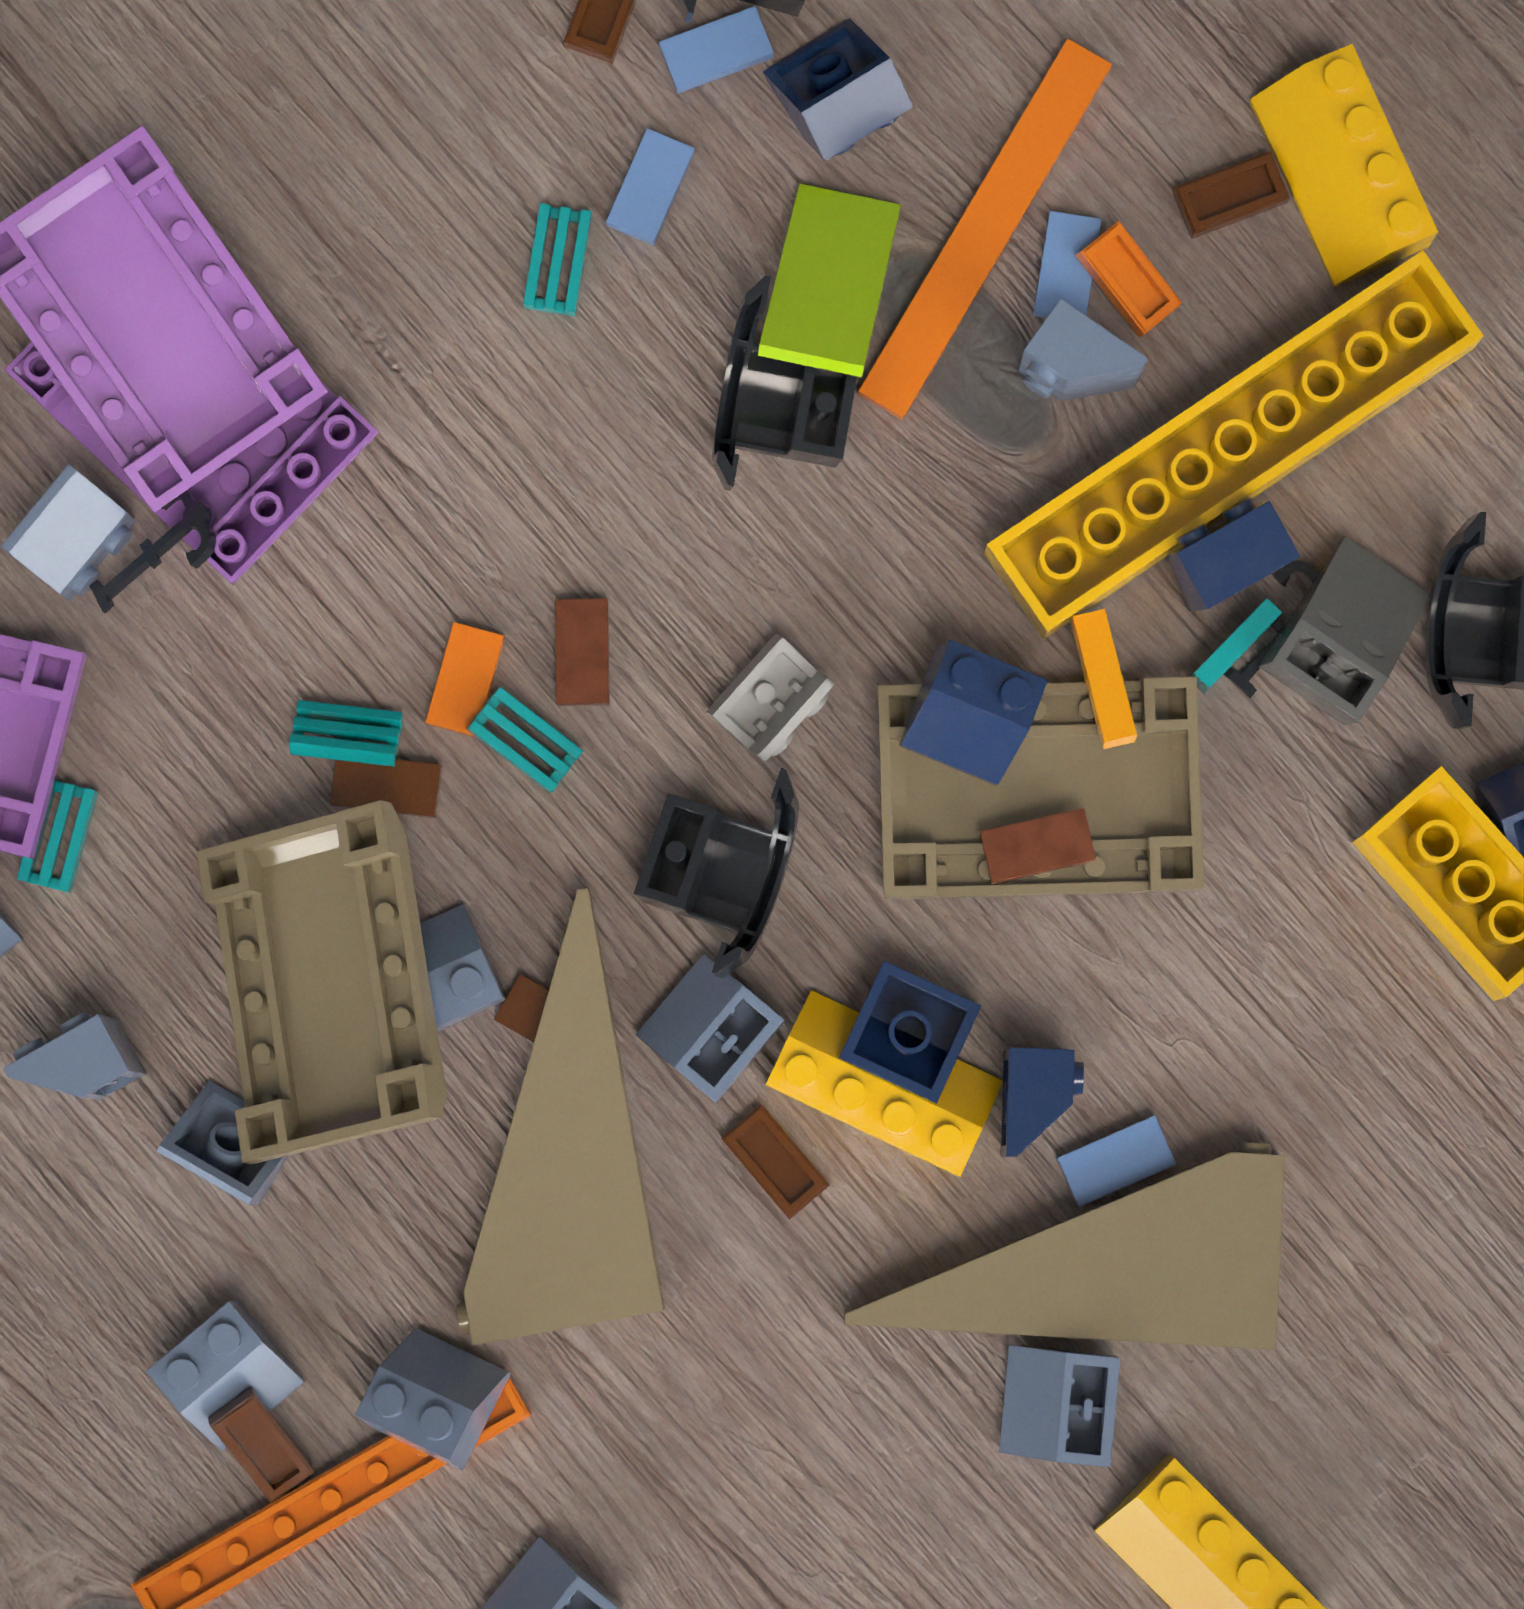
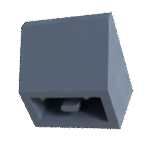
M703 954L635 1035L717 1104L785 1023V1020L730 974L724 978L715 976L712 973L715 962Z
M88 1011L63 1023L59 1027L63 1034L52 1041L49 1040L43 1043L42 1039L39 1038L14 1051L12 1055L16 1061L3 1068L8 1078L73 1096L102 1100L147 1074L117 1019L99 1014L90 1016Z
M1009 1345L999 1453L1054 1462L1110 1467L1120 1358L1107 1354Z
M540 1535L482 1609H621L624 1603Z

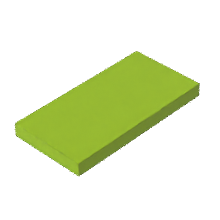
M799 183L759 344L758 356L862 377L901 204Z

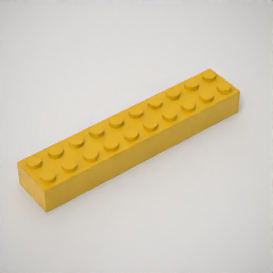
M1422 250L986 545L984 555L1044 640L1071 622L1073 616L1083 614L1167 557L1168 554L1179 549L1180 546L1176 540L1178 537L1202 524H1205L1207 529L1225 518L1222 514L1224 511L1248 498L1253 499L1476 347L1484 335Z

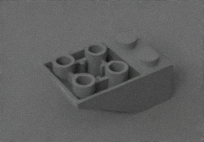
M1343 536L1258 667L1341 724L1358 723L1387 681L1431 594L1347 536Z

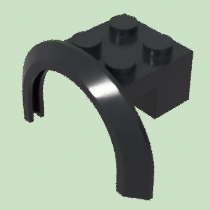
M764 276L745 294L742 300L723 379L714 434L712 466L724 490L728 491L734 487L739 454H735V449L834 468L843 460L857 376L758 356L759 344L753 342L760 317L766 306L770 276Z
M1479 512L1468 518L1446 545L1437 566L1429 601L1425 648L1428 685L1436 705L1447 724L1453 729L1471 727L1474 694L1460 696L1456 692L1453 683L1524 690V576L1510 581L1459 576L1470 552L1484 544L1487 512Z
M784 768L780 769L771 795V799L775 804L773 831L723 816L717 808L668 793L634 891V895L643 903L738 933L730 945L725 942L721 943L712 969V973L720 978H724L748 961L754 953L769 922L784 880L799 815L797 795L790 774Z

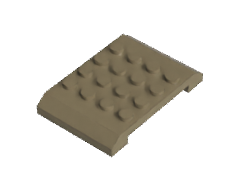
M1197 677L1143 678L1142 681H1124L1137 737L1133 743L1107 749L1102 748L1086 682L1047 683L1030 730L1001 781L996 786L900 747V741L922 684L878 685L884 898L939 899L1166 893L1203 890L1204 865ZM1081 808L1085 809L1096 861L991 884L980 831Z
M380 800L197 851L204 903L214 904L216 907L245 1108L235 1110L242 1163L256 1164L441 1119L447 1090L406 831L392 803Z

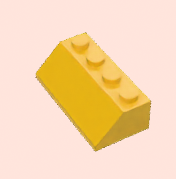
M1353 44L1303 64L1250 98L1249 102L1333 288L1430 246L1438 234V230Z
M1440 766L1357 837L1352 844L1493 1001H1497L1509 996L1524 982V857L1446 770Z
M811 990L766 1082V1086L952 1175L961 1177L1003 1080L957 1059L936 1104L839 1059L858 1018L859 1012Z
M1170 1454L1094 1529L1172 1609H1326Z

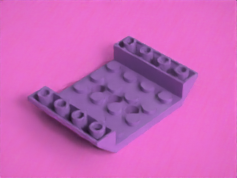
M30 342L4 370L146 504L35 346ZM325 385L324 387L328 391L326 394L188 489L194 494L197 501L206 504L212 511L209 524L215 533L216 545L207 562L232 585L238 581L379 434L341 396L337 397ZM178 500L167 510L160 508L155 513L172 528L183 519V513L186 508L182 500ZM193 529L182 538L194 550L201 543V536L198 530Z

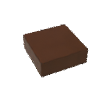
M519 974L494 1020L534 1043L549 990L526 976Z

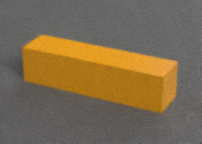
M1101 609L1075 615L1072 617L1071 626L1102 748L1107 749L1133 743L1136 740L1137 732L1106 611Z

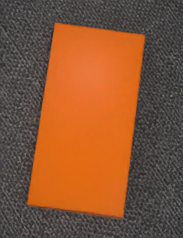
M1119 221L1110 226L1075 255L1138 337L1145 335L1182 304L1178 296Z
M453 622L425 722L427 725L476 738L466 729L489 699L505 641L504 635Z

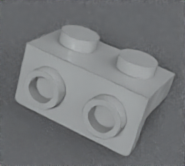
M775 634L706 712L749 753L762 761H766L770 756H776L784 751L792 741V732L803 719L813 716L825 705L828 699L827 693L834 686V682L827 675L816 670L782 636Z

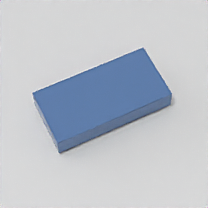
M756 6L659 41V48L677 94L774 58V52Z
M647 128L606 220L607 227L655 246L693 159L695 148Z
M1050 211L1033 316L1047 318L1060 299H1063L1086 315L1092 277L1075 255L1099 236L1101 219Z
M1155 1115L1056 1158L1077 1207L1176 1165Z

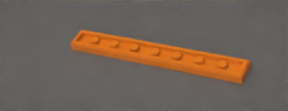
M1067 38L858 391L859 396L902 421L904 420L1107 77L1112 63Z
M509 1377L475 1447L532 1415L511 1377ZM387 1436L137 1580L131 1586L144 1609H197L447 1463L393 1437Z

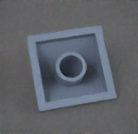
M209 1080L160 1143L157 1152L248 1205H260L288 1156L256 1164L242 1163L235 1110L245 1108L244 1100Z

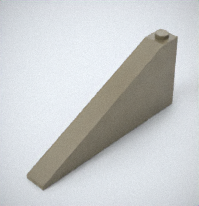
M588 888L578 889L575 895L463 1291L465 1303L457 1304V1316L461 1335L471 1334L473 1346L665 1310L591 892Z
M1239 1142V1153L1227 1152L848 1310L844 1315V1324L1276 1350L1285 1155H1272V1144Z

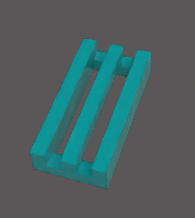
M540 203L523 302L525 309L576 317L592 222V211L582 209L581 212L572 211L569 207L561 206L559 209L553 208L549 204ZM550 220L558 221L546 297L545 299L537 298L549 223ZM569 223L579 224L566 302H559L556 300Z
M1268 598L1191 676L1197 677V689L1203 694L1217 682L1282 614Z
M501 687L496 689L466 729L549 794L554 791L559 781L567 774L572 764L583 752L582 749ZM502 704L566 754L563 759L560 760L495 710L497 706ZM487 719L553 768L554 771L549 777L484 728L483 725Z
M298 700L297 716L294 717L293 734L290 735L289 739L291 755L395 766L403 727L402 712ZM305 733L336 736V739L308 736ZM357 739L387 742V745L359 742Z
M54 780L34 859L22 857L17 880L72 893L98 796L97 791ZM55 792L61 793L40 874H36L34 870ZM73 797L81 798L61 878H52Z

